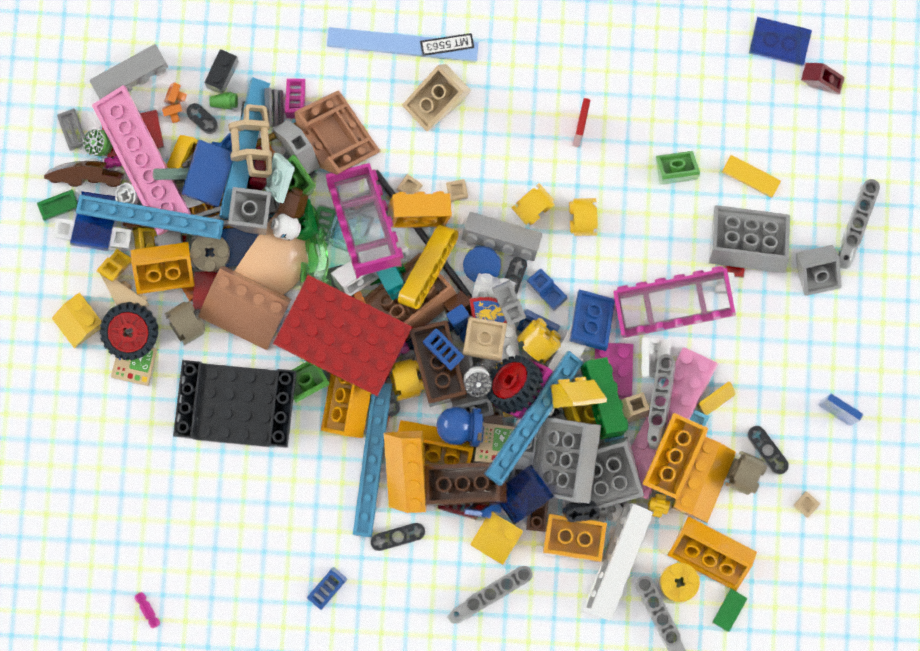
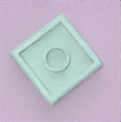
M274 153L272 158V174L267 178V185L264 189L267 192H271V196L277 202L284 203L295 167L280 153Z

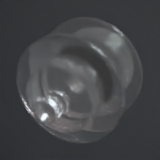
M482 358L481 362H475L477 366L483 367L488 373L491 368L496 369L493 360Z

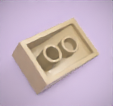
M440 64L425 78L402 106L426 132H429L457 107L472 90L447 64Z

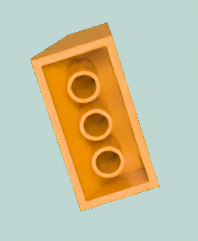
M331 374L321 431L363 438L371 393Z
M673 413L642 484L678 500L709 428Z
M400 420L398 432L423 431L425 466L471 463L474 447H470L468 441L461 445H451L441 439L435 426Z
M423 431L384 432L389 507L405 513L426 512Z
M705 436L678 500L675 499L672 509L708 523L736 451Z
M688 516L667 556L681 563L688 564L696 571L737 591L753 566L757 552Z

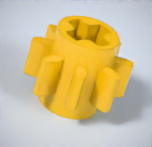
M657 493L655 497H650L647 510L653 512L652 516L662 518V514H668L670 501L665 500L666 495Z

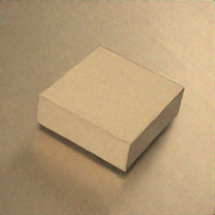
M407 174L396 190L398 192L414 194L419 192L423 184Z
M465 179L446 183L451 202L468 198Z
M805 491L793 506L806 518H809L821 503Z

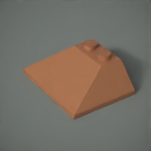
M339 90L294 112L296 126L303 131L311 143L320 166L319 168L338 175L381 152Z

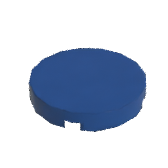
M486 246L472 248L465 255L463 261V270L466 276L473 282L476 281L479 273H486L497 277L501 269L499 255L492 248Z

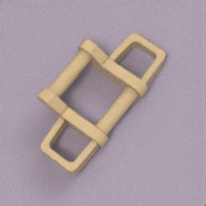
M248 104L244 108L243 120L228 124L232 143L231 160H246L248 173L251 177L269 178L272 174V152L269 148L268 130L270 129V124L268 122L267 108L261 105ZM249 111L260 112L262 114V121L249 120ZM238 131H260L262 150H240ZM253 160L266 161V171L255 170Z

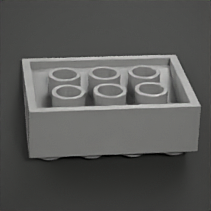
M715 205L709 263L785 273L789 261L790 214Z
M547 417L538 431L530 494L572 502L590 503L601 425Z
M628 436L598 445L590 500H593L599 509L643 497L644 492ZM564 500L566 505L572 502Z

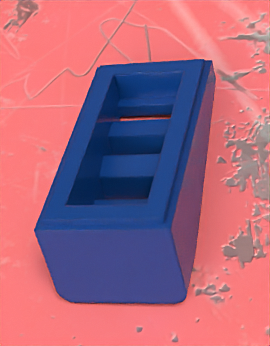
M460 304L446 314L457 336L461 335L463 329L467 327L470 317L466 309Z
M437 328L423 341V345L450 371L465 357ZM438 337L439 340L432 346L430 343ZM442 343H444L445 345L439 351H437L436 349ZM450 348L451 351L443 357L442 354ZM455 353L457 356L449 363L447 360Z
M332 567L306 598L322 610L348 579L339 570ZM332 575L333 577H335L340 583L338 584L330 576ZM326 580L335 587L334 590L325 583ZM322 587V588L325 589L330 595L327 596V595H326L323 591H321L319 588ZM314 594H319L324 599V602L319 600Z

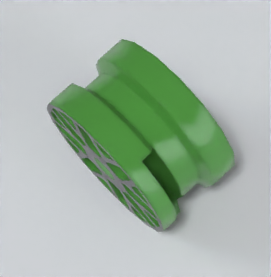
M91 129L83 138V148L89 155L104 157L113 148L105 130Z

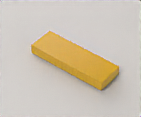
M730 155L722 170V173L770 198H773L781 183V180L733 155Z

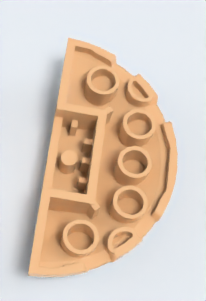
M277 212L267 223L266 235L259 234L235 271L284 295L303 276L310 258L311 242L310 238L306 241L296 238L287 241L275 237L273 229H271V222L281 214Z

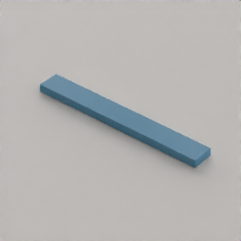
M252 77L244 108L248 104L265 106V89L270 87V83ZM249 111V120L262 121V114L256 111ZM238 131L240 150L255 149L259 131ZM246 160L232 161L219 213L221 218L229 219L233 187L245 189L247 187L249 173Z
M79 195L76 214L219 240L221 239L224 221L220 219Z
M567 351L540 390L538 397L535 398V401L525 412L484 473L497 485L501 486L552 411L551 385L558 384V380L569 379L571 382L584 363L572 352Z
M384 383L378 397L371 394L353 535L372 537L384 452V432L387 429L393 385L391 383Z

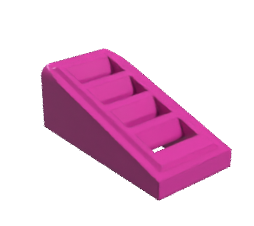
M287 78L285 115L287 119H295L294 112L305 107V78ZM291 86H301V89H291ZM291 94H301V96H291Z

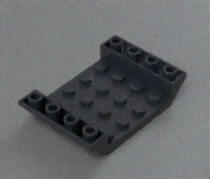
M182 360L173 437L258 447L288 448L297 371L205 364L201 361Z

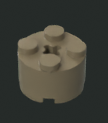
M199 236L191 245L190 256L197 268L205 272H217L221 266L223 267L228 264L230 248L222 237L219 240ZM214 248V257H207V249L212 250Z
M184 301L164 313L166 319L169 318L171 321L169 323L170 327L180 342H183L184 346L202 336L205 331L204 327H206L200 317L196 318L195 309L190 301Z
M740 451L738 454L741 456L739 459L734 458L726 477L730 480L729 483L725 482V485L745 495H749L751 492L755 494L760 485L758 483L759 478L765 474L767 465L764 464L762 459Z

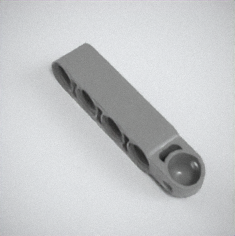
M875 179L866 180L858 192L841 240V248L838 254L840 257V268L848 269L852 265L858 246L862 241L880 191V184ZM866 185H871L874 188V193L867 192ZM861 202L866 203L868 210H862L859 204ZM853 220H859L862 225L861 228H856L853 225ZM848 237L855 240L854 246H850L847 243Z
M669 354L661 355L657 361L647 435L649 447L653 450H657L668 421L676 370L675 360ZM664 360H671L672 365L669 368H663L662 362ZM661 379L669 380V384L666 387L659 386ZM660 397L666 399V403L663 406L656 405V400ZM655 417H662L663 422L660 425L656 426L653 424Z
M520 566L469 596L465 602L453 608L447 616L448 620L452 624H458L526 584L533 577L531 568ZM521 569H526L529 572L527 580L519 578L518 572ZM504 579L512 581V588L510 590L502 588L501 584ZM487 589L495 591L496 597L493 600H488L485 597ZM470 599H476L479 602L478 609L471 610L468 607ZM459 612V617H455L454 613Z
M649 576L639 577L635 582L636 590L667 650L686 651L681 641L680 633L654 581ZM642 579L648 580L650 584L647 590L640 588L639 584ZM651 597L658 599V605L655 608L650 607L648 604V600ZM660 614L667 617V623L663 626L657 622ZM669 632H673L676 635V640L673 643H669L666 640V635Z

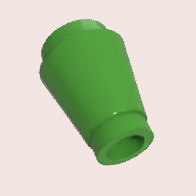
M231 91L210 96V107L227 110L238 108V95Z

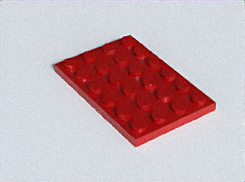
M308 275L273 345L378 397L412 330V326Z

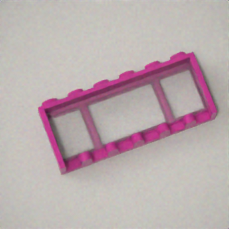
M370 163L348 168L338 175L333 173L326 174L327 187L356 279L362 275L395 266L401 267V259L404 258L401 247L397 248L396 245L398 242L396 231L392 232L391 227H393L391 216L386 214V211H388L386 200L381 199V196H383L381 185L376 184L378 180L376 170H372Z
M717 266L711 268L712 271L708 272L697 270L692 272L693 275L685 276V274L674 275L673 279L658 278L655 279L654 283L647 284V281L636 283L634 287H628V285L617 287V290H614L613 293L623 339L737 316L727 268Z

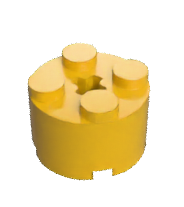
M540 183L536 185L537 190L534 187L516 202L517 207L515 205L511 207L525 225H533L541 218L538 214L542 211L544 213L549 211L555 205L552 196Z
M573 198V201H569V213L573 214V220H569V230L571 234L574 233V236H597V231H594V229H598L597 207L593 205V202H597L596 198Z
M538 318L531 321L517 336V340L519 343L522 341L525 344L522 348L537 361L543 359L542 363H546L561 347V342L559 341L561 336L555 330L550 331L546 327V322Z
M407 359L398 361L392 367V374L389 375L391 384H393L394 394H399L396 399L397 401L418 397L421 395L422 390H424L422 379H418L417 376L419 371L417 360Z
M675 563L669 565L660 574V591L666 599L672 602L688 601L699 590V575L688 564ZM681 578L683 586L677 588L675 579Z

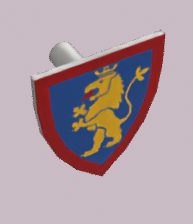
M477 297L469 299L473 318L507 323L496 298Z

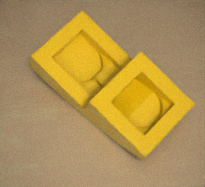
M116 249L110 258L107 257L96 272L113 282L131 265V257Z

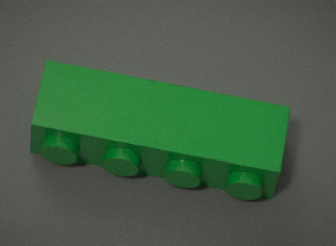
M607 357L585 361L580 367L582 376L586 377V381L594 380L607 399V402L591 404L596 425H601L600 439L622 436L628 430V420L623 414V403L619 399L617 393L618 386L612 376V365L608 362Z

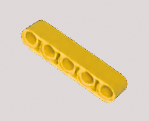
M444 225L436 227L399 293V304L416 310L421 307L458 240V230Z

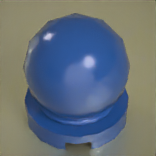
M460 407L446 409L437 419L438 435L445 443L451 445H461L468 441L470 447H479L480 440H477L478 433H482L483 415L480 414L482 409L472 408L471 413Z

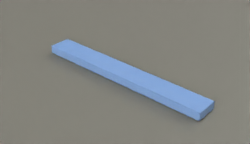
M329 27L327 47L477 62L479 42H474V48L422 56L420 41L434 38Z

